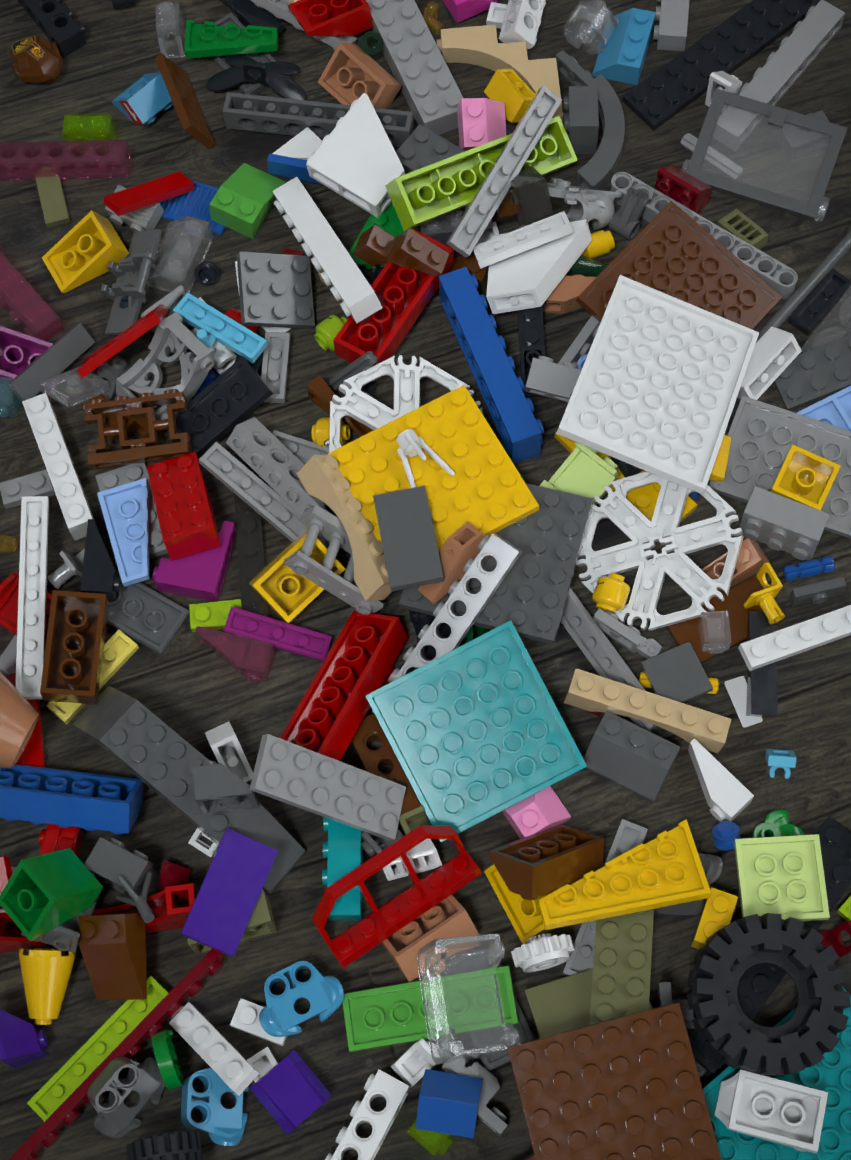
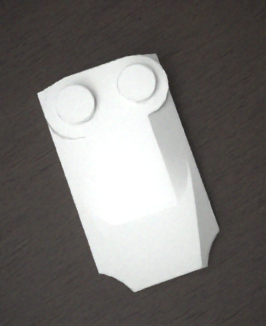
M740 1070L733 1077L721 1081L714 1116L720 1119L728 1130L790 1146L800 1152L817 1153L828 1092Z

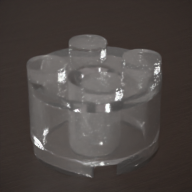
M582 0L576 4L564 26V36L575 48L579 49L582 46L587 48L586 53L599 54L603 52L619 20L606 8V3L603 0Z

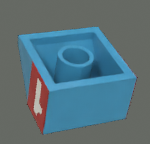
M160 72L143 75L111 101L133 123L145 125L156 119L155 114L160 110L165 111L173 105Z

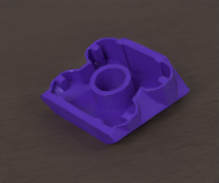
M295 1050L291 1051L250 1087L286 1134L293 1131L332 1096Z

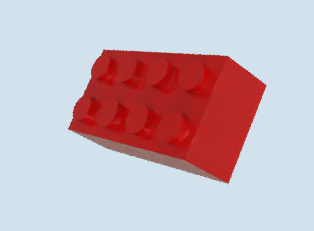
M196 452L147 466L163 542L171 561L220 547L221 542L203 469Z

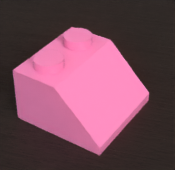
M466 98L459 101L457 104L459 147L467 151L506 136L504 102L488 98Z

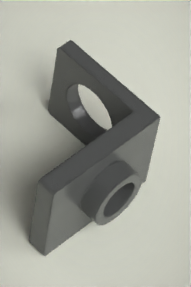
M120 356L107 360L97 368L92 390L113 400L116 391V379L128 371L133 364ZM101 378H106L109 381V391L101 387Z

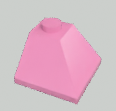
M551 786L502 811L520 839L563 824L571 818Z

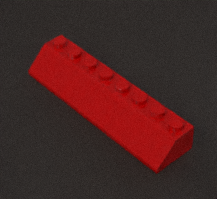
M358 611L352 612L280 739L332 759L341 760L370 708L366 695L381 688L408 639L399 617L374 613L365 615Z

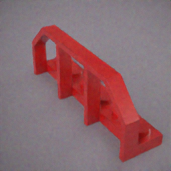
M420 825L327 887L312 921L342 968H344L482 873L478 865L465 851L458 834L452 826ZM426 839H451L459 855L419 881L406 852ZM397 858H400L414 885L378 909L363 881ZM358 886L373 913L331 941L324 929L330 912L340 896Z

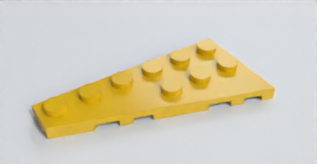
M686 819L680 822L676 828L658 834L654 840L646 844H640L605 863V866L597 871H590L583 875V878L575 883L567 884L539 899L538 907L544 928L549 930L707 899L711 896V890Z

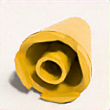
M20 948L19 960L29 1018L35 1019V1024L50 1025L52 1024V1019H58L76 952H69V955H67L66 951H61L57 948H34V950H29V954H26L27 948Z

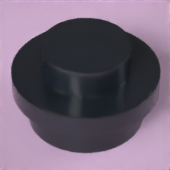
M210 261L199 263L195 269L197 281L206 286L214 284L219 278L218 267Z

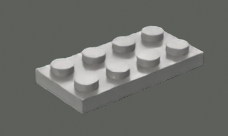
M145 462L130 464L96 475L100 492L147 478L149 559L168 553L163 542Z

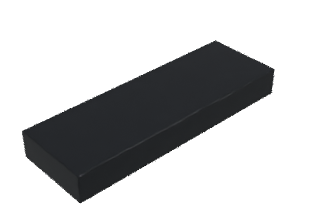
M832 269L792 314L788 323L809 336L851 288V280L835 269Z

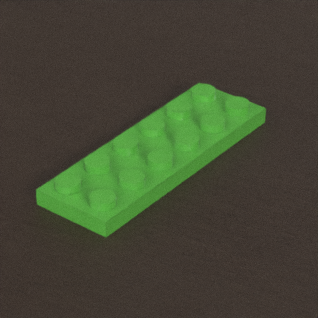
M509 966L346 993L343 1000L348 1047L351 1053L416 1042L421 1038L429 1040L519 1024Z

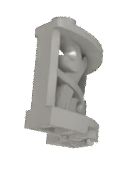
M175 312L157 324L154 337L148 346L151 352L143 361L140 358L128 371L116 379V395L129 396L131 399L137 398L132 394L133 392L160 395L164 394L165 390L178 389L179 392H183L186 395L187 404L202 385L209 370L214 366L216 350L213 347L208 348L182 324L183 318ZM188 348H189L193 353H191V352L186 353V351H187ZM170 351H171L172 353H175V354H174L173 356H171V357L169 356ZM180 360L181 384L168 388H159L163 380L161 364L163 362L174 363ZM154 374V381H148V379ZM166 405L155 411L156 420L168 419Z

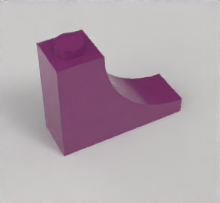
M223 522L222 528L218 533L221 542L220 547L173 561L161 558L159 566L154 568L152 577L158 591L214 602L219 601L237 536L235 523Z

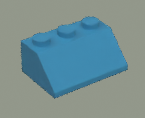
M631 8L609 18L594 67V77L602 74L608 80L638 85L654 30L656 12Z

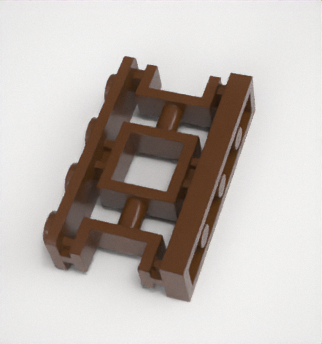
M169 389L160 395L141 393L138 398L130 399L129 396H118L114 398V401L105 402L103 399L89 401L90 404L83 405L85 422L88 424L98 423L100 443L87 446L89 455H87L88 465L93 469L167 460L193 453L190 435L187 432L177 434L175 412L187 411L186 395L183 392H179L178 389ZM166 405L168 419L156 420L155 410L152 407ZM118 411V426L106 427L105 416L101 413ZM147 416L149 438L128 440L126 419ZM169 429L170 440L173 443L158 445L157 431ZM119 436L120 447L126 450L107 452L109 451L107 437Z

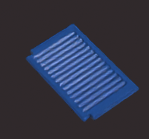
M191 180L194 183L193 191L159 202L164 209L161 218L222 236L226 226L211 220L209 204L219 190L217 187Z

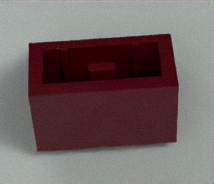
M672 164L662 166L657 170L655 189L695 213L700 214L710 201L712 187Z

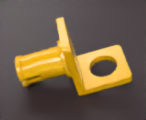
M767 562L763 564L756 574L764 589L752 593L745 602L744 607L747 609L755 605L760 606L769 623L774 624L785 617L774 599L783 585L770 563ZM766 573H768L771 578V585H769L766 580Z

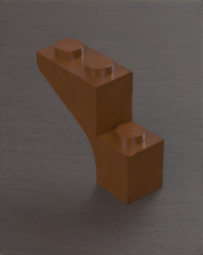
M373 225L360 235L353 255L372 267L379 263H395L433 276L442 274L449 257L448 252L410 228L393 237L376 225Z

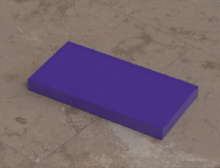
M226 828L180 934L233 957L278 851Z

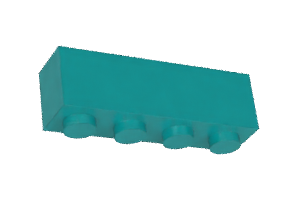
M323 817V829L328 831V841H323V858H328L327 868L322 870V883L329 887L363 864V847L361 846V843H363L361 833L363 831ZM355 886L336 900L328 917L329 921L362 920V893L358 886Z

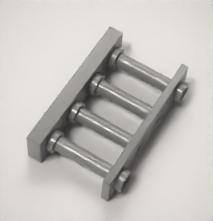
M317 504L303 512L299 522L307 526L309 530L302 549L286 558L283 564L291 568L294 573L306 577L356 608L361 614L367 615L382 609L384 605L379 600L365 601L359 588L352 584L354 580L353 554L348 535L340 519ZM318 534L330 542L322 565L310 558ZM339 547L351 555L343 578L331 571Z

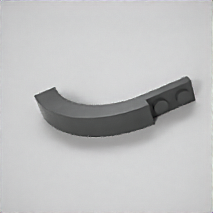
M562 50L556 54L558 73L572 86H598V116L603 129V138L598 150L577 171L576 185L584 189L603 190L611 181L622 157L625 134L623 109L615 90L602 74L593 79L592 74L584 70L573 56H569Z

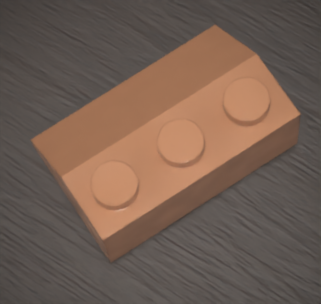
M350 43L338 44L318 81L322 87L343 105H351L354 100L359 99L365 93L368 95L373 107L386 109L392 104L402 86L360 47Z
M450 895L381 943L402 974L411 982L415 978L421 977L437 963L447 959L449 955L462 946L468 945L479 933L466 910L453 895Z

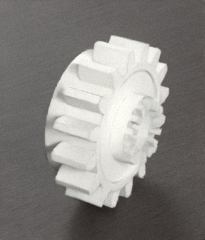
M546 933L541 936L538 935V938L534 936L528 939L527 944L515 948L514 951H511L515 967H520L523 969V972L529 973L549 969L567 962L570 959L569 954L574 951L570 935L551 936V933Z

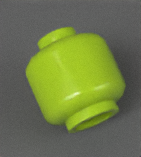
M330 315L316 326L314 337L323 350L335 351L333 340L346 323L347 319L345 317L339 318L336 315Z

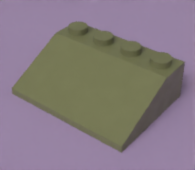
M593 969L524 990L539 1038L589 1025Z

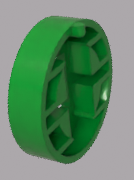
M164 1030L151 1035L157 1065L168 1090L183 1086L180 1064L170 1038L173 1035L172 1030Z

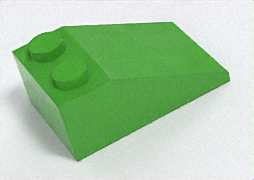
M243 163L220 186L210 202L211 220L253 239L272 209L273 202L277 200L272 191L286 182Z

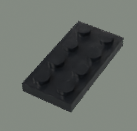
M242 356L187 404V411L175 414L177 434L187 432L190 435V444L192 445L193 452H196L199 458L215 442H218L267 400L273 392L247 359Z

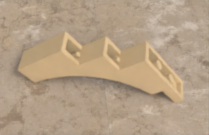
M496 25L440 29L441 39H436L437 46L446 63H468L485 67L495 72L497 69H513L535 94L544 85L561 98L556 58L528 60L526 41L498 43ZM561 102L552 118L560 116L563 123Z

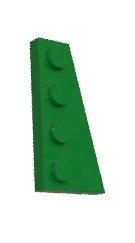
M187 20L186 59L278 51L277 28L248 25L246 28H239L236 24L227 23L226 27L215 26V22L205 21L203 25L195 24V20Z

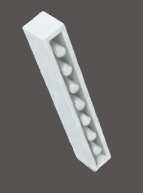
M298 177L273 190L272 192L277 199L273 202L280 215L285 213L282 217L289 229L294 227L292 232L299 243L301 241L304 242L301 246L308 257L313 256L310 260L317 272L323 271L320 275L326 286H333L330 288V291L337 302L342 300L340 306L347 317L352 315L356 323L382 309L374 290Z

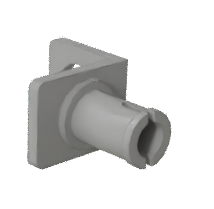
M85 549L74 558L64 551L59 553L65 563L51 575L47 576L55 588L59 589L74 575L82 577Z

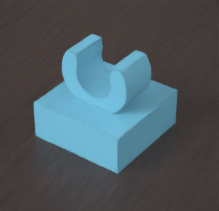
M766 749L765 760L769 766L770 777L774 778L777 768H783L784 777L788 779L791 774L790 768L796 767L794 751Z

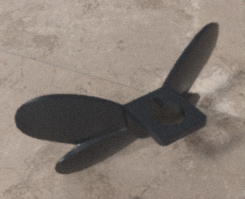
M240 54L228 55L225 57V62L231 67L213 75L206 83V88L214 92L232 88L246 80L265 83L282 98L307 101V94L304 89L289 77L300 72L299 66L290 62L262 63Z

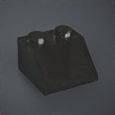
M532 166L527 167L511 181L513 190H510V197L513 204L517 205L518 213H515V217L519 227L530 225L554 215L546 179Z

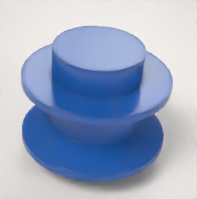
M723 821L715 825L712 829L714 846L720 850L735 849L734 840L741 839L738 825L729 821Z

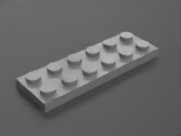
M266 734L262 735L249 790L383 839L395 840L406 787Z

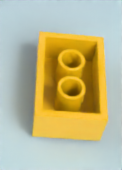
M308 530L299 535L249 582L257 593L287 623L293 620L324 590L306 577L294 573L291 568L283 564L286 558L297 551H301ZM318 539L315 541L310 558L322 565L327 548ZM335 558L331 571L339 576L345 568Z

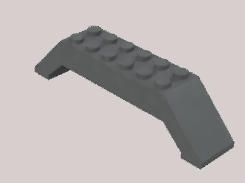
M108 686L98 697L97 705L91 704L73 723V726L91 742L107 750L217 845H219L225 829L228 828L277 850L278 853L263 886L268 893H271L306 853L303 847L260 803L259 808L203 815L195 801L193 767L200 766L201 763L209 760L138 700Z

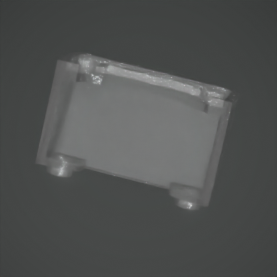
M499 934L434 939L418 951V972L430 1051L435 1064L508 1053V1046L519 1043L517 1029L511 1023H504L495 970V967L500 964L505 954L504 945L500 942Z

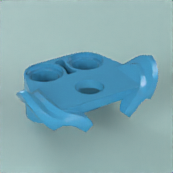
M307 961L297 962L267 978L264 986L267 1005L261 1010L259 1021L264 1031L270 1036L283 1037L299 1034L302 1032V1029L297 1025L320 1014V1021L323 1022L340 1007L344 1000L342 985L334 976L323 977L311 963ZM301 969L311 971V977L307 982L297 981L296 976ZM278 981L284 982L286 985L284 993L273 995L271 993L272 985ZM300 998H305L310 1002L309 1011L303 1015L296 1013L294 1010V1004Z
M212 1068L200 1070L188 1076L182 1086L181 1122L190 1130L199 1129L208 1132L211 1140L216 1144L223 1146L238 1145L243 1137L248 1117L247 1113H242L243 1092L237 1095ZM194 1078L200 1079L203 1082L204 1089L202 1093H197L192 1088ZM249 1085L244 1090V1092H247L249 1090ZM225 1092H230L235 1096L236 1103L231 1109H226L221 1105L220 1099ZM193 1108H198L202 1113V1121L200 1123H195L191 1118V1110Z

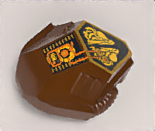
M35 35L16 41L11 46L12 50L10 53L14 63L12 70L21 82L36 85L38 82L52 83L60 76L63 59L55 42L47 41Z

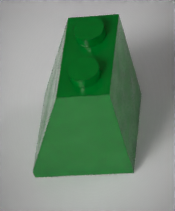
M68 848L22 859L0 894V905L29 941H32L90 908L103 886L74 852Z

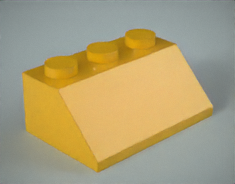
M494 864L484 871L522 944H527V940L534 936L538 938V935L541 936L553 930H545L538 907L539 899L552 892L538 896L535 900H526L521 895L509 891Z

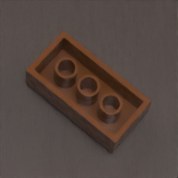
M53 590L40 694L44 701L97 705L109 606L106 594Z

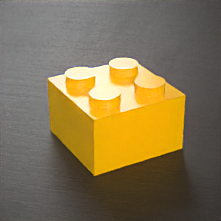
M792 444L770 492L821 511L841 465Z

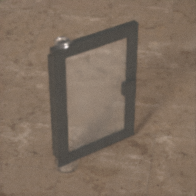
M716 88L691 160H685L682 170L712 187V190L799 217H807L823 222L831 199L824 197L848 128Z

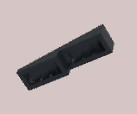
M219 0L235 12L239 21L246 27L248 25L277 28L278 33L284 29L283 25L268 10L256 6L250 0Z
M748 611L747 641L776 631V623L770 624L763 611ZM777 662L752 671L748 669L746 716L769 718L778 716Z

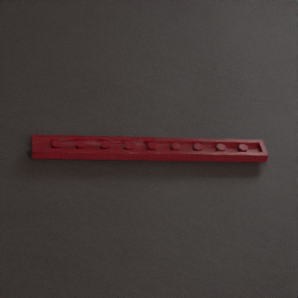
M211 949L8 1160H38L39 1157L37 1155L44 1147H51L59 1139L60 1135L58 1133L64 1126H71L80 1117L81 1113L79 1111L87 1103L91 1104L88 1098V1089L110 1061L119 1056L132 1060L136 1059L143 1050L141 1046L149 1038L151 1039V1035L161 1032L163 1030L162 1024L169 1017L173 1019L184 1007L182 1004L189 996L193 998L202 990L204 986L202 983L209 975L213 977L224 966L222 962L225 960L224 956L219 951Z

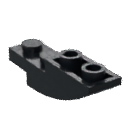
M543 305L541 307L518 310L520 373L524 387H526L533 358L538 359L539 356H545ZM523 391L525 397L541 396Z

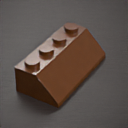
M559 824L490 850L489 857L509 891L521 895L523 899L535 900L538 896L545 893L554 892L557 888L567 884H573L574 881L582 879L583 875L590 871L595 872L602 868L604 838Z

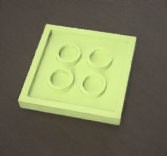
M819 834L734 840L742 918L754 914L762 916L766 913L781 914V919L784 920L789 917L800 921L828 920L830 918Z

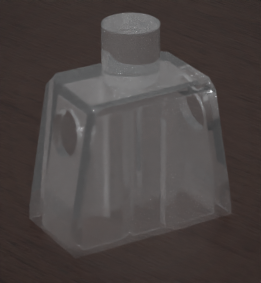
M169 2L157 4L156 33L161 53L167 58L185 57L184 19L180 5ZM168 33L173 34L175 38L168 41Z

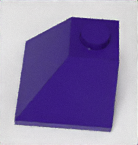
M0 1009L1 1061L13 1068H18L47 1056L45 1047L48 1046V1040L44 1031H39L34 1025Z

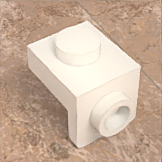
M421 1038L393 1063L391 1068L411 1088L424 1076L425 1069L430 1070L439 1063L441 1058L437 1055L438 1051L435 1046Z

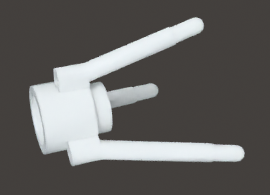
M413 429L405 430L398 435L396 441L400 448L397 449V452L402 459L411 488L416 487L407 455L410 457L419 455L422 460H426L422 448L451 476L455 475V472L425 443L422 437L417 436Z

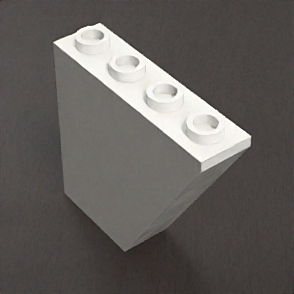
M365 93L359 99L353 101L347 114L337 121L334 130L330 135L328 134L323 138L321 146L316 152L310 154L306 163L310 177L377 218L381 216L392 202L385 185L393 179L405 175V170L368 95Z
M587 219L570 222L573 233L563 238L550 241L537 248H532L514 257H509L490 265L486 297L492 313L498 314L541 307L592 241ZM504 234L492 235L491 239H494Z

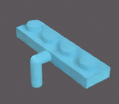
M188 292L173 309V313L177 312L183 318V321L198 329V339L208 348L217 341L238 355L243 356L251 363H254L268 346L267 340Z

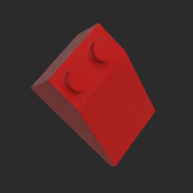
M299 0L288 5L289 10L307 36H354L373 28L370 6L366 0Z

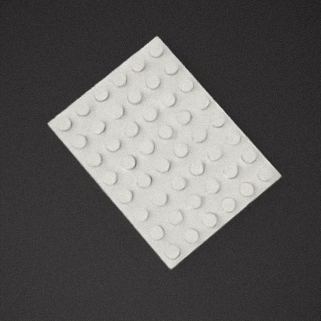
M620 275L556 434L703 494L759 332Z

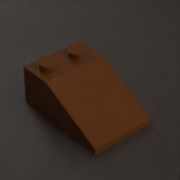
M140 913L78 916L79 946L97 1000L147 999L145 922Z

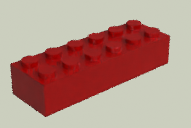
M412 229L449 253L441 275L449 273L454 265V249ZM387 263L371 285L382 309L358 323L350 315L333 340L335 355L352 363L367 351H371L374 356H377V362L373 366L391 358L438 289L439 276L426 274L395 263Z

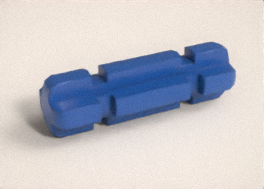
M831 556L821 558L820 561L814 559L797 563V566L794 564L784 566L783 574L785 579L790 581L797 579L796 577L798 576L799 578L820 574L821 571L824 573L831 572L835 568V563Z

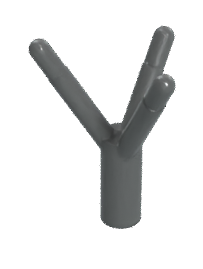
M147 872L140 896L136 894L123 876L119 875L117 877L118 881L132 898L117 895L116 899L136 906L145 923L152 922L155 916L146 902L152 873Z

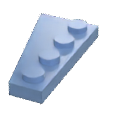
M144 478L97 493L124 587L149 579L148 480Z

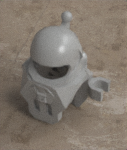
M551 178L553 183H540L539 192H544L545 196L564 198L566 204H571L570 210L566 214L569 222L587 219L588 223L592 220L594 230H600L609 225L615 213L613 201L615 198L618 199L622 196L620 190L614 192L584 189L572 186L570 181H565L561 178Z

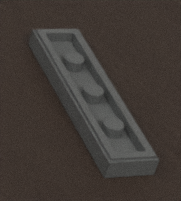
M76 323L7 385L21 402L33 398L93 345L95 341L81 323Z

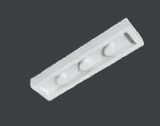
M565 211L478 244L474 247L473 251L481 269L532 248H537L550 241L563 238L573 233Z
M190 1002L169 1022L237 1095H240L258 1076L259 1073Z

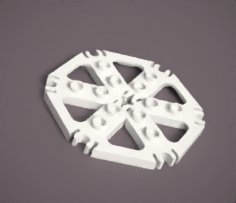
M399 355L397 366L394 362L395 356L366 371L344 380L343 384H340L339 391L344 393L345 396L340 398L333 395L332 401H330L329 453L342 447L340 444V420L344 416H350L375 430L419 408L420 379L423 377L431 378L448 388L450 392L465 385L471 396H473L474 391L469 390V385L419 357V367H417L415 356H412L410 365H405L402 361V355ZM381 376H390L394 381L393 409L362 392V386ZM477 401L475 403L479 408L481 403L480 401Z
M647 471L609 482L616 489L615 492L605 485L603 488L608 493V497L603 500L597 495L594 496L595 501L600 507L592 505L576 563L578 567L587 566L588 568L585 573L579 574L581 580H587L582 581V583L593 593L599 577H609L610 573L619 574L638 568L629 603L622 610H616L615 615L624 625L628 615L627 624L633 626L635 619H642V630L647 629L648 620H651L648 630L652 631L709 615L702 608L704 604L710 611H714L715 608L710 604V599L718 597L722 602L725 600L718 589L724 591L728 596L744 538L741 535L743 533L741 528H730L733 522L739 521L738 515H731L736 514V511L707 485L701 495L716 508V516L679 527L687 496L695 491ZM651 483H658L661 486L652 521L648 520L627 500L626 496L629 490ZM603 518L610 519L632 540L599 551L592 549V541L597 524ZM658 541L661 545L666 544V547L662 548V553L657 554L656 550L651 551L655 547V542ZM716 545H724L728 549V554L722 575L718 579H711L685 555ZM667 574L692 598V605L685 610L660 615L656 608L664 578Z

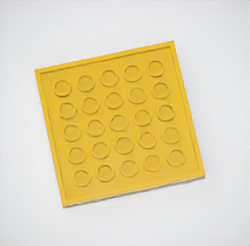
M465 385L328 453V455H332L337 460L342 476L350 484L349 489L353 497L361 504L360 510L364 518L372 524V532L377 541L381 543L373 496L411 488L402 459L397 452L400 446L396 441L398 435L408 429H413L418 437H422L425 443L455 472V475L451 476L423 448L422 451L426 456V460H422L419 455L414 457L407 455L416 487L425 485L438 552L442 549L447 538L467 521L482 532L484 536H490L492 533H496L539 511V504Z

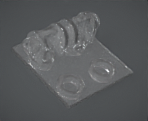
M457 210L420 225V233L433 235L453 232L464 215L465 210Z

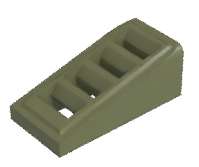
M735 209L717 223L724 230L757 249L767 245L769 235L738 209ZM734 218H736V219L738 220V221L734 222V223L731 224V225L728 223L729 221L733 220ZM742 224L743 227H741L738 230L735 229L737 226ZM746 230L748 231V233H746L745 235L741 234Z

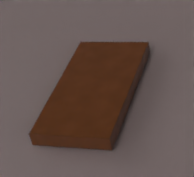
M160 53L155 57V60L184 131L207 148H212L216 143L187 73L163 53Z
M754 576L729 589L728 596L723 592L722 595L725 599L723 602L718 597L710 599V604L715 608L714 611H710L705 604L702 605V608L709 615L669 625L666 628L677 646L690 641L700 663L703 664L747 641L748 611L763 610L757 605L745 609L744 604L752 593L764 588L757 576Z

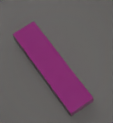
M232 606L223 631L226 634L320 662L325 661L332 636Z

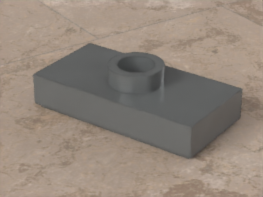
M838 577L795 587L791 592L789 600L792 607L810 602L820 604L827 601L828 598L842 595L847 585L844 577Z

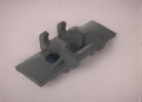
M160 229L134 232L127 258H121L118 265L113 261H109L107 269L116 275L117 280L116 283L112 284V288L103 284L100 291L106 297L114 300L105 335H119L138 321L142 304L146 302V298H144L146 291L144 289L149 271L156 267L154 263L161 240L162 231Z

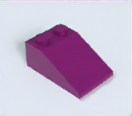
M0 326V386L9 387L7 384L53 343ZM60 374L40 392L55 394Z

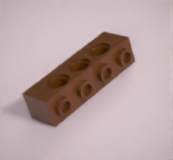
M375 714L365 717L351 740L364 770L406 787L400 815L420 807L421 803L415 791H413ZM371 742H380L382 746L378 750L368 749V745ZM388 764L393 767V770L388 774L379 772L380 767Z

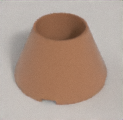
M1 671L0 768H13L33 733L39 719V713Z

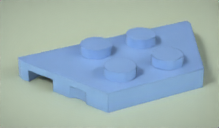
M851 386L797 412V414L851 431Z

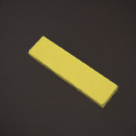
M119 629L104 644L99 690L139 649L138 645ZM50 701L46 707L67 725L86 704Z

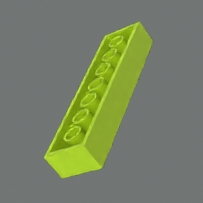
M560 116L551 118L510 189L566 168L577 161ZM512 134L397 177L385 185L404 231L469 206Z

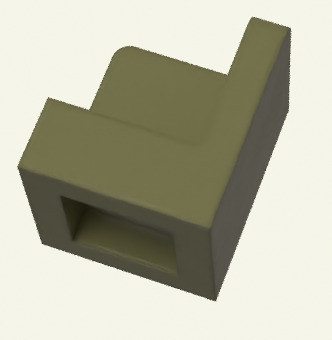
M423 806L400 815L399 826L404 836L420 825L430 826Z

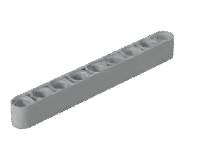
M618 172L613 175L610 191L620 190L622 192L620 198L614 199L615 203L622 205L630 188L642 190L649 198L641 218L650 223L670 201L674 202L782 296L781 299H788L794 293L798 275L790 267L626 172Z

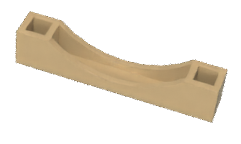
M313 455L297 475L307 494L326 503L342 522L352 549L354 581L365 601L384 600L391 593L382 543L377 541L372 532V524L364 518L360 510L361 504L353 497L349 489L350 484L342 476L337 460L332 455Z
M577 668L573 673L564 700L565 704L586 711L604 713L609 711L613 714L645 721L674 733L688 743L695 738L706 750L719 753L724 746L731 723L730 718Z

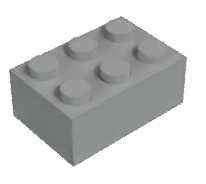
M755 486L744 510L739 528L742 529L743 533L741 535L745 539L750 538L754 541H760L767 544L773 550L786 551L799 560H812L830 514Z

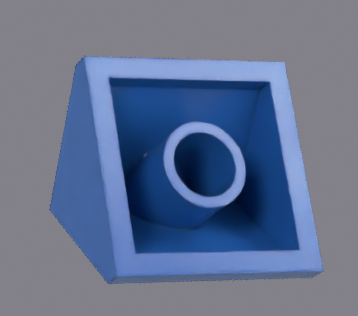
M425 1069L419 1094L416 1129L474 1139L483 1079Z

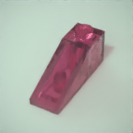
M197 626L196 633L199 640L239 674L244 676L246 680L252 682H259V680L267 681L276 653L272 643Z

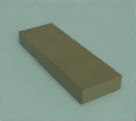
M56 160L33 166L47 228L70 223Z

